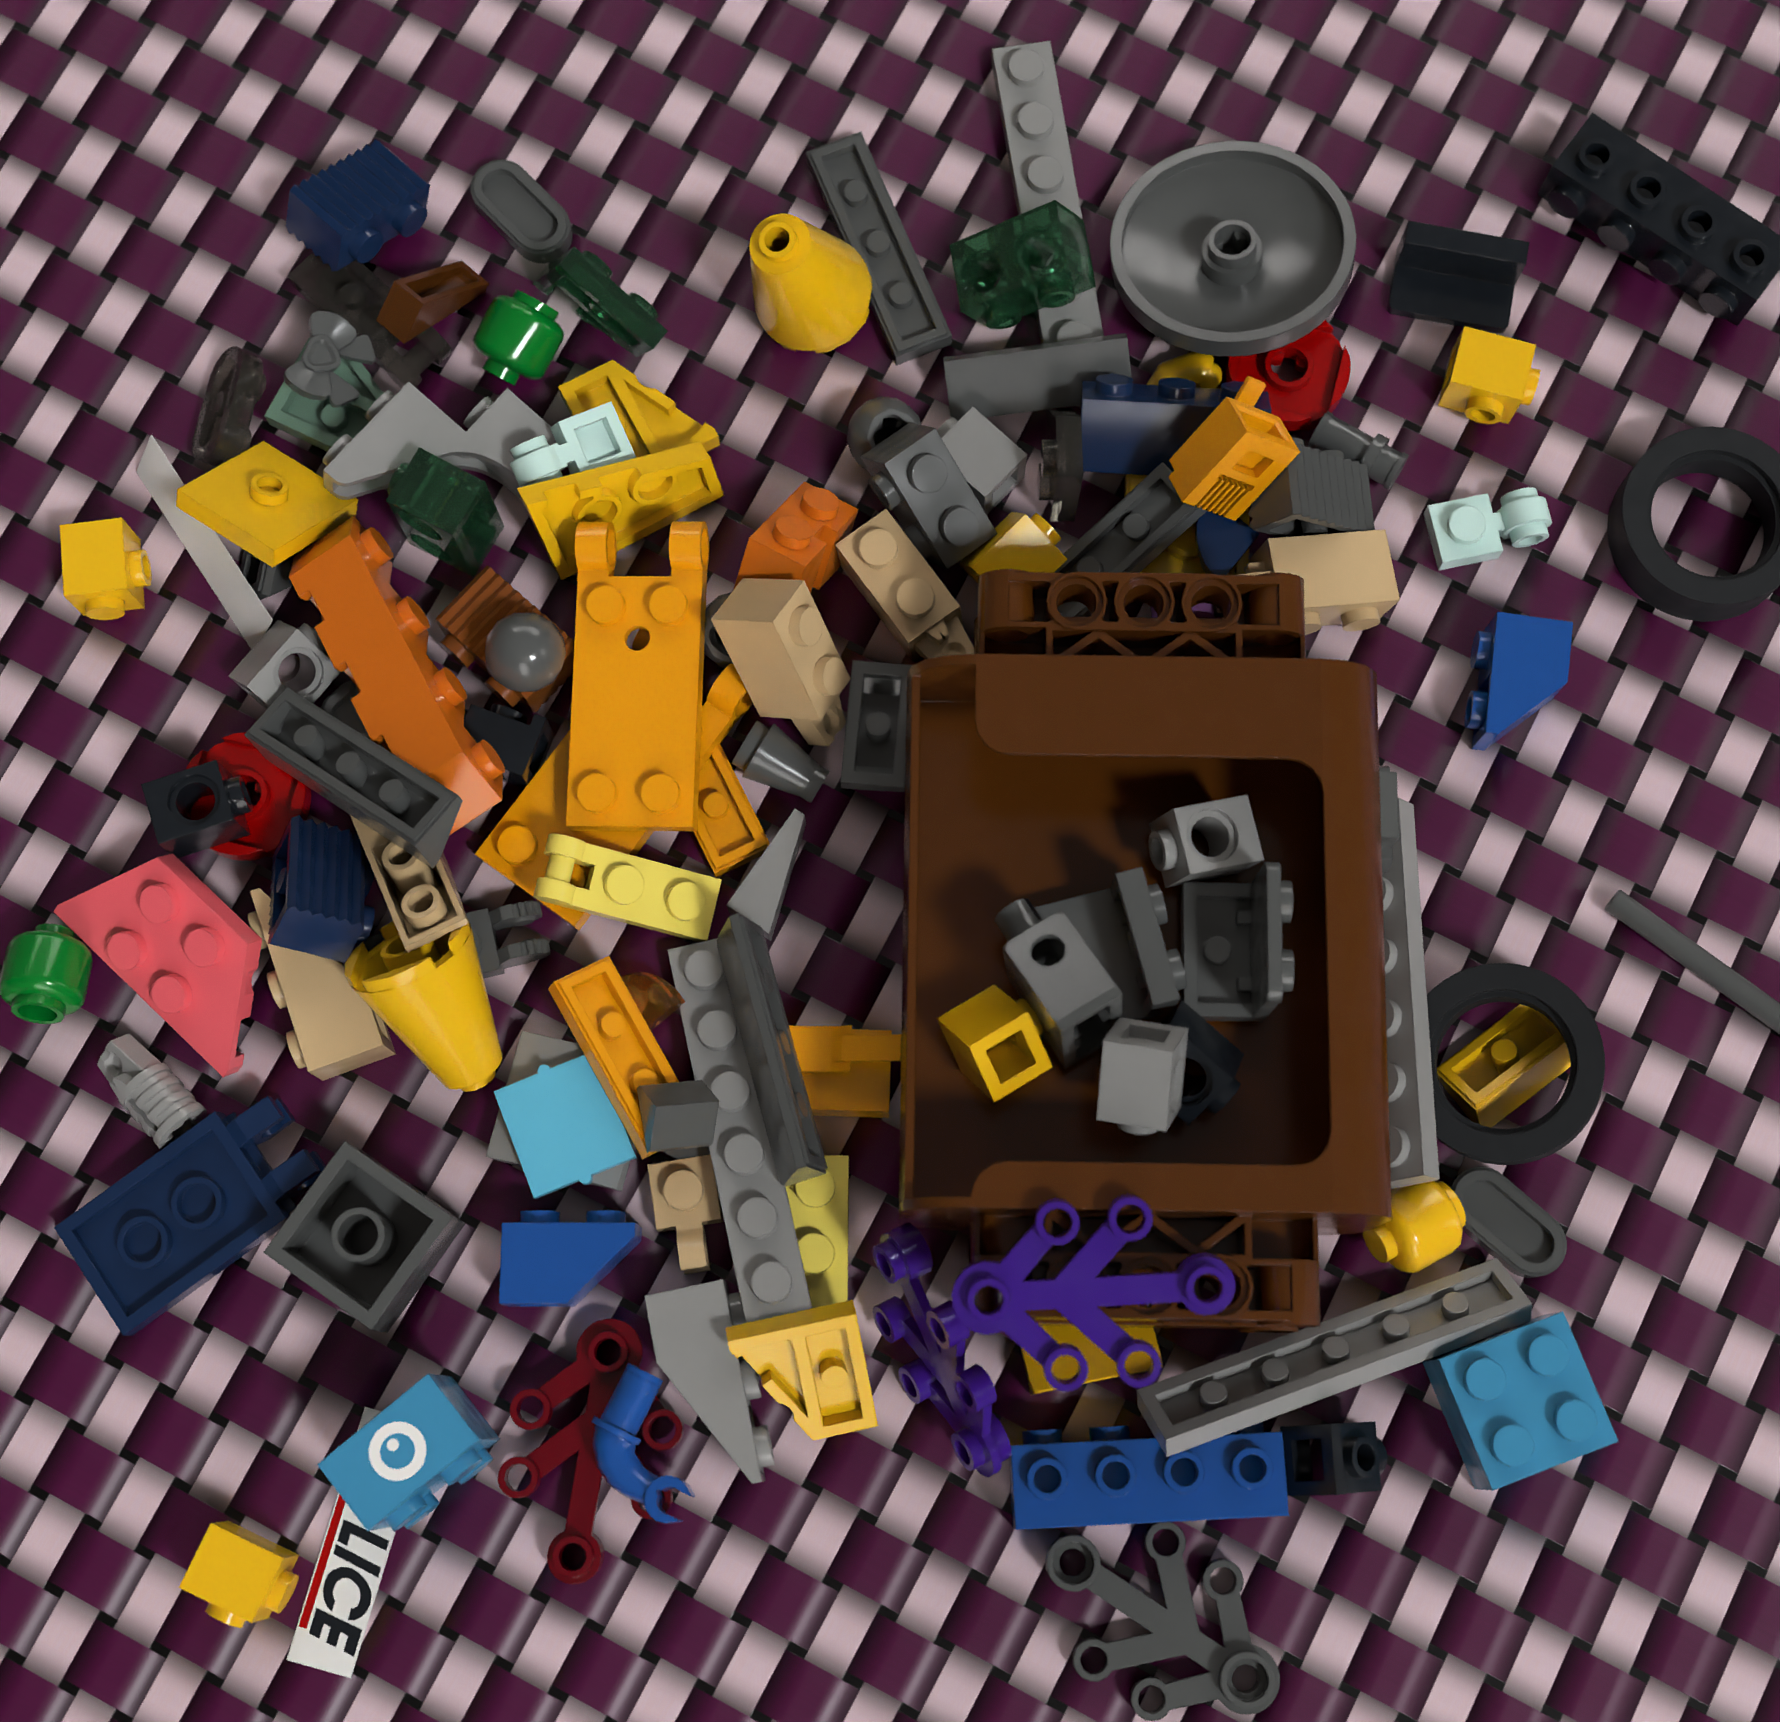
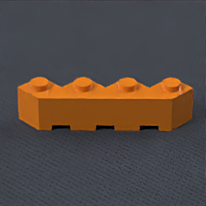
M352 516L294 556L289 578L298 596L304 601L310 599L320 611L322 622L314 628L334 668L340 672L344 671L357 686L359 694L351 698V701L371 741L378 745L381 744L387 751L456 793L463 800L450 832L451 835L502 801L505 767L495 749L487 741L481 740L477 743L464 727L467 694L458 678L447 667L439 670L426 655L429 634L427 629L430 628V624L423 610L411 597L406 596L401 599L390 585L393 566L390 560L394 557L390 546L375 528L370 527L365 530L357 518Z

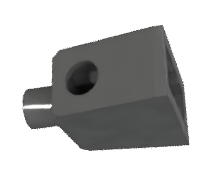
M1028 898L1011 903L995 917V923L1008 941L1002 947L1006 974L1019 997L1025 999L1036 1013L1042 1025L1044 1037L1064 1069H1067L1103 1047V1040L1119 1017L1123 1018L1122 993L1063 912L1055 913L1042 920Z

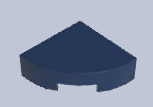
M1212 511L1204 513L1196 521L1195 544L1200 564L1205 574L1228 575L1255 542L1259 533L1239 518L1234 521L1224 517L1223 514L1220 516Z

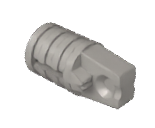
M128 1033L115 1038L107 1044L105 1051L98 1060L97 1066L110 1083L119 1103L126 1110L130 1111L132 1118L142 1125V1129L148 1136L153 1138V1142L160 1150L206 1118L207 1110L201 1103L195 1100L194 1095L188 1089L184 1088V1084L177 1076L173 1075L172 1070L167 1064L160 1062L131 1034Z

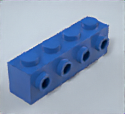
M1263 1421L1166 1457L1156 1438L1130 1439L1129 1425L1089 1427L1090 1441L1063 1442L1062 1429L1022 1431L1023 1444L1011 1445L1012 1453L1009 1458L1012 1524L1015 1530L1289 1516L1282 1432H1264Z

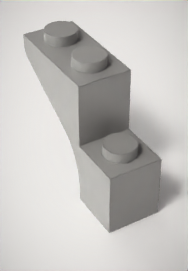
M408 381L396 395L387 390L371 405L365 415V419L369 423L354 438L345 434L328 450L322 460L327 465L323 470L324 488L339 499L350 500L444 470L466 469L495 479L520 498L517 491L519 485L509 465L515 461L510 449L541 435H545L549 445L555 444L556 441L551 432V426L508 388L494 402L488 396L482 399L466 417L463 425L468 430L465 431Z

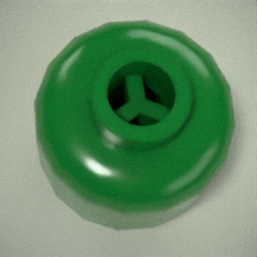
M518 289L515 290L512 297L507 295L496 296L492 300L473 338L476 350L487 357L482 369L515 386L520 376L529 380L542 379L564 338L563 329L556 322L559 312Z
M40 924L35 927V931H26L14 936L7 945L0 975V996L11 1006V1012L16 1017L32 1023L55 1024L61 1022L66 1015L78 1011L84 1004L93 964L92 954L83 942L74 938L75 934L71 929L58 924Z

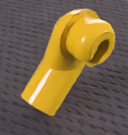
M1189 352L1160 363L1146 385H1158V381L1163 378H1184L1195 382L1197 388L1215 389L1222 380L1223 372L1221 367L1214 363L1213 355Z

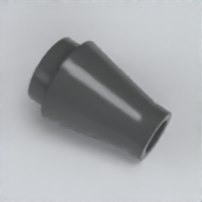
M758 720L732 761L733 765L745 771L742 777L799 796L809 803L812 802L830 772L810 757L775 723L770 728Z

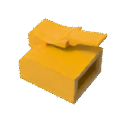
M1247 376L1234 399L1226 396L1169 459L1174 471L1168 477L1183 503L1192 506L1196 505L1197 508L1207 509V511H1212L1215 514L1218 513L1220 516L1223 514L1224 517L1236 521L1300 453L1280 417L1254 407L1266 387L1265 382Z
M789 1025L813 1116L889 1118L891 1061H900L901 1034H892V1030L852 1029V1025Z

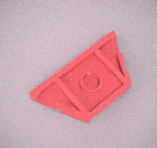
M173 853L156 857L57 905L53 912L222 1077L239 1071L244 1060V1053L236 1051L242 1019L248 1018L251 1015L254 996L252 976L258 969L262 938Z

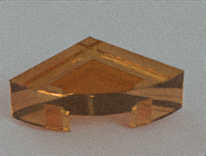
M632 972L621 976L651 1031L685 1003L680 993L659 976L646 972Z

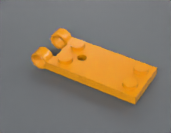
M705 521L671 523L669 531L671 576H614L617 542L613 523L579 522L575 532V560L578 576L566 827L571 830L697 831L707 568L709 562L707 524ZM636 629L647 630L650 636L648 645L641 650H632L627 644L629 634Z
M639 629L634 638L632 650H641L648 645L650 636L647 630ZM732 663L717 677L708 693L706 702L702 706L700 770L711 757L715 747L723 741L739 718L745 714L753 703ZM570 730L475 853L480 860L531 897L534 895L538 877H545L550 856L544 854L550 833L571 836L589 844L636 856L654 832L571 830L566 827ZM574 864L570 884L585 889L590 868ZM534 898L578 931L592 915Z

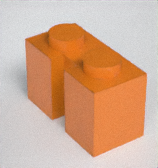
M804 481L749 537L734 589L742 578L805 580L810 593L812 588L819 590L840 567L835 544L851 534L859 509L838 499L831 491L815 487Z

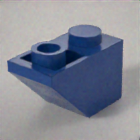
M1497 612L1484 631L1476 632L1471 649L1470 665L1471 668L1479 669L1477 691H1470L1464 717L1465 727L1473 729L1472 749L1486 750L1549 703L1567 684L1573 622Z
M520 1211V1222H502L499 1304L508 1307H575L642 1241V1228L636 1223H626V1212L586 1211V1223H560L559 1211Z

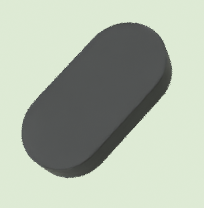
M494 160L484 164L476 171L471 181V195L477 211L520 255L534 263H550L561 258L569 250L573 239V231L567 212L520 165L509 160Z
M1474 1167L1461 1172L1452 1179L1448 1186L1460 1199L1466 1215V1225L1462 1228L1463 1232L1491 1256L1498 1258L1502 1265L1510 1272L1524 1278H1536L1550 1274L1561 1265L1567 1251V1240L1561 1225L1504 1175L1492 1168Z

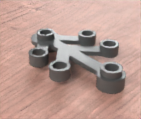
M1172 1522L1153 1523L1147 1528L1143 1539L1147 1554L1156 1561L1166 1608L1103 1567L1097 1548L1088 1539L1080 1535L1068 1534L1057 1538L1050 1545L1045 1557V1566L1049 1577L1057 1586L1072 1592L1087 1588L1151 1631V1633L1110 1642H1104L1095 1637H1088L1078 1642L1072 1653V1663L1077 1673L1083 1679L1097 1682L1108 1677L1111 1671L1186 1655L1207 1669L1208 1672L1164 1683L1154 1676L1139 1678L1134 1682L1129 1693L1131 1707L1138 1716L1148 1721H1157L1165 1717L1170 1710L1219 1700L1226 1708L1235 1713L1250 1715L1263 1711L1274 1701L1280 1686L1279 1670L1276 1662L1267 1651L1251 1643L1240 1596L1244 1579L1241 1570L1236 1564L1226 1559H1214L1204 1566L1200 1576L1204 1592L1209 1597L1215 1599L1224 1646L1222 1647L1199 1631L1182 1556L1186 1548V1538L1181 1528ZM1161 1529H1170L1177 1539L1176 1548L1168 1555H1159L1153 1547V1537ZM1068 1549H1077L1084 1556V1567L1076 1575L1063 1573L1059 1565L1060 1556ZM1219 1567H1227L1234 1577L1233 1586L1226 1593H1216L1210 1584L1212 1572ZM1091 1646L1101 1648L1106 1657L1103 1668L1097 1672H1088L1081 1665L1080 1658L1082 1652ZM1241 1665L1252 1666L1256 1673L1254 1686L1246 1691L1237 1690L1232 1681L1233 1672ZM1149 1685L1159 1687L1163 1694L1161 1706L1154 1711H1145L1138 1703L1140 1691Z

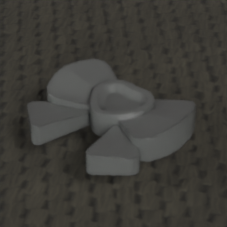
M316 311L311 314L308 323L310 340L301 360L288 367L283 378L284 382L299 395L312 400L323 401L329 399L332 407L339 408L357 400L360 395L357 389L333 372L339 367L341 358L372 365L376 360V356L369 336L361 335L357 337L356 329L338 314L328 311Z

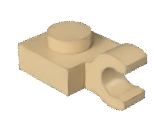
M711 1155L648 1164L656 1230L659 1233L676 1230L681 1271H684V1275L711 1271L704 1225L723 1222Z

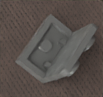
M1264 862L1252 883L1183 882L1180 888L1181 961L1186 977V988L1181 989V1000L1206 1021L1263 1022L1275 1007L1282 1003L1283 992H1291L1293 989V950L1282 949L1283 922L1290 923L1293 914L1292 882L1281 880L1280 862Z
M1143 867L1116 873L1112 885L1108 889L1034 907L1042 920L1058 912H1063L1122 993L1123 1018L1141 1021L1168 1014L1175 1008L1180 1000L1178 990L1186 988L1185 972L1177 949L1166 951L1159 926L1168 922L1164 898L1157 883L1147 885ZM1043 1034L1039 1036L1042 1041L1048 1043Z

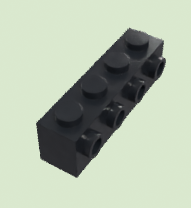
M1594 113L1590 115L1554 162L1537 194L1548 201L1550 207L1559 215L1566 218H1574L1598 234L1600 240L1606 246L1615 251L1625 252L1648 267L1650 273L1657 280L1668 285H1675L1699 301L1701 307L1707 313L1717 318L1726 319L1737 327L1780 270L1779 234Z

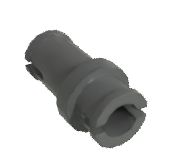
M1330 411L1324 414L1308 444L1312 449H1319V451L1339 450L1344 453L1345 459L1359 461V464L1367 463L1369 478L1383 485V488L1387 490L1392 487L1409 457L1407 453H1401L1388 445L1389 438L1380 433L1374 438L1335 417Z

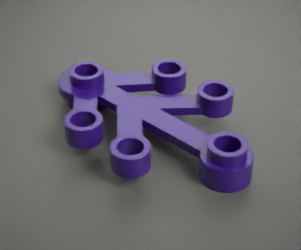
M1125 1194L1111 1202L1107 1210V1219L1054 1278L1024 1280L1052 1245L1066 1244L1078 1233L1080 1221L1074 1207L1066 1200L1053 1198L1046 1200L1038 1207L1034 1218L1035 1223L1000 1262L987 1260L975 1262L958 1275L952 1289V1304L956 1316L964 1326L971 1331L985 1335L1004 1331L1043 1366L1046 1380L1053 1388L1069 1392L1079 1388L1087 1378L1088 1365L1083 1353L1072 1344H1058L1026 1312L1030 1310L1056 1309L1115 1361L1116 1369L1126 1384L1141 1388L1152 1384L1160 1374L1161 1361L1158 1353L1147 1341L1133 1339L1099 1307L1183 1302L1194 1313L1212 1315L1225 1309L1233 1299L1235 1279L1229 1267L1220 1258L1209 1253H1197L1187 1257L1181 1262L1175 1272L1097 1276L1127 1241L1139 1240L1151 1229L1153 1217L1149 1206L1140 1197ZM1132 1204L1140 1207L1143 1217L1142 1222L1137 1228L1123 1230L1118 1227L1116 1216L1123 1206ZM1063 1209L1069 1213L1070 1225L1063 1233L1051 1234L1044 1229L1043 1220L1050 1210ZM1203 1274H1213L1219 1279L1217 1293L1208 1299L1197 1297L1193 1290L1196 1279ZM984 1286L996 1287L1002 1293L1001 1304L992 1311L981 1310L974 1302L977 1291ZM1135 1351L1146 1352L1151 1357V1365L1148 1371L1141 1375H1132L1125 1370L1126 1358ZM1070 1355L1077 1359L1079 1363L1078 1371L1072 1378L1059 1379L1054 1376L1051 1371L1052 1364L1058 1357Z
M906 1222L881 1235L880 1244L873 1247V1258L879 1272L887 1282L894 1283L899 1280L915 1320L912 1318L904 1302L897 1296L874 1306L873 1317L880 1333L888 1342L893 1343L903 1337L919 1356V1358L907 1363L898 1370L901 1385L907 1396L916 1404L929 1398L955 1430V1433L951 1435V1443L961 1464L969 1471L976 1469L983 1476L991 1477L1001 1470L1002 1462L1010 1458L1012 1453L1008 1435L1001 1422L992 1413V1403L997 1400L996 1390L990 1376L980 1365L975 1364L964 1370L965 1340L970 1336V1329L964 1326L956 1316L951 1300L933 1309L931 1308L919 1277L932 1271V1255L920 1231L913 1224Z

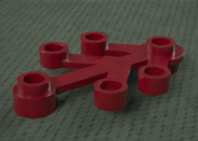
M602 1319L587 1327L577 1343V1360L538 1389L520 1391L513 1398L510 1405V1415L517 1426L526 1430L540 1429L550 1421L553 1408L590 1384L585 1413L526 1457L508 1459L502 1464L498 1472V1484L502 1492L511 1498H524L532 1495L538 1489L544 1476L578 1452L565 1531L558 1534L552 1540L547 1552V1562L550 1571L558 1580L566 1584H580L590 1580L599 1572L604 1561L603 1545L600 1539L593 1533L603 1475L598 1470L592 1446L595 1424L591 1421L594 1416L601 1418L627 1364L629 1363L639 1368L643 1359V1344L640 1336L632 1326L617 1319ZM608 1339L617 1341L621 1348L620 1358L612 1365L602 1364L597 1356L599 1345ZM657 1395L644 1419L642 1426L643 1438L653 1449L669 1450L676 1447L684 1435V1424L681 1417L674 1411L667 1410ZM530 1396L539 1398L543 1404L542 1416L533 1423L525 1421L520 1413L522 1402ZM661 1416L669 1417L674 1422L676 1428L674 1437L667 1443L657 1442L651 1433L653 1422ZM635 1449V1454L642 1463L643 1467H645L647 1470L651 1472L649 1467L646 1465L642 1457ZM517 1464L525 1465L531 1472V1482L522 1491L514 1489L508 1481V1474L511 1468ZM672 1489L663 1491L664 1503L662 1507L666 1513L671 1508L673 1502ZM631 1499L632 1508L639 1516L645 1519H653L641 1503ZM570 1543L579 1544L586 1553L585 1563L578 1570L569 1569L562 1560V1552Z

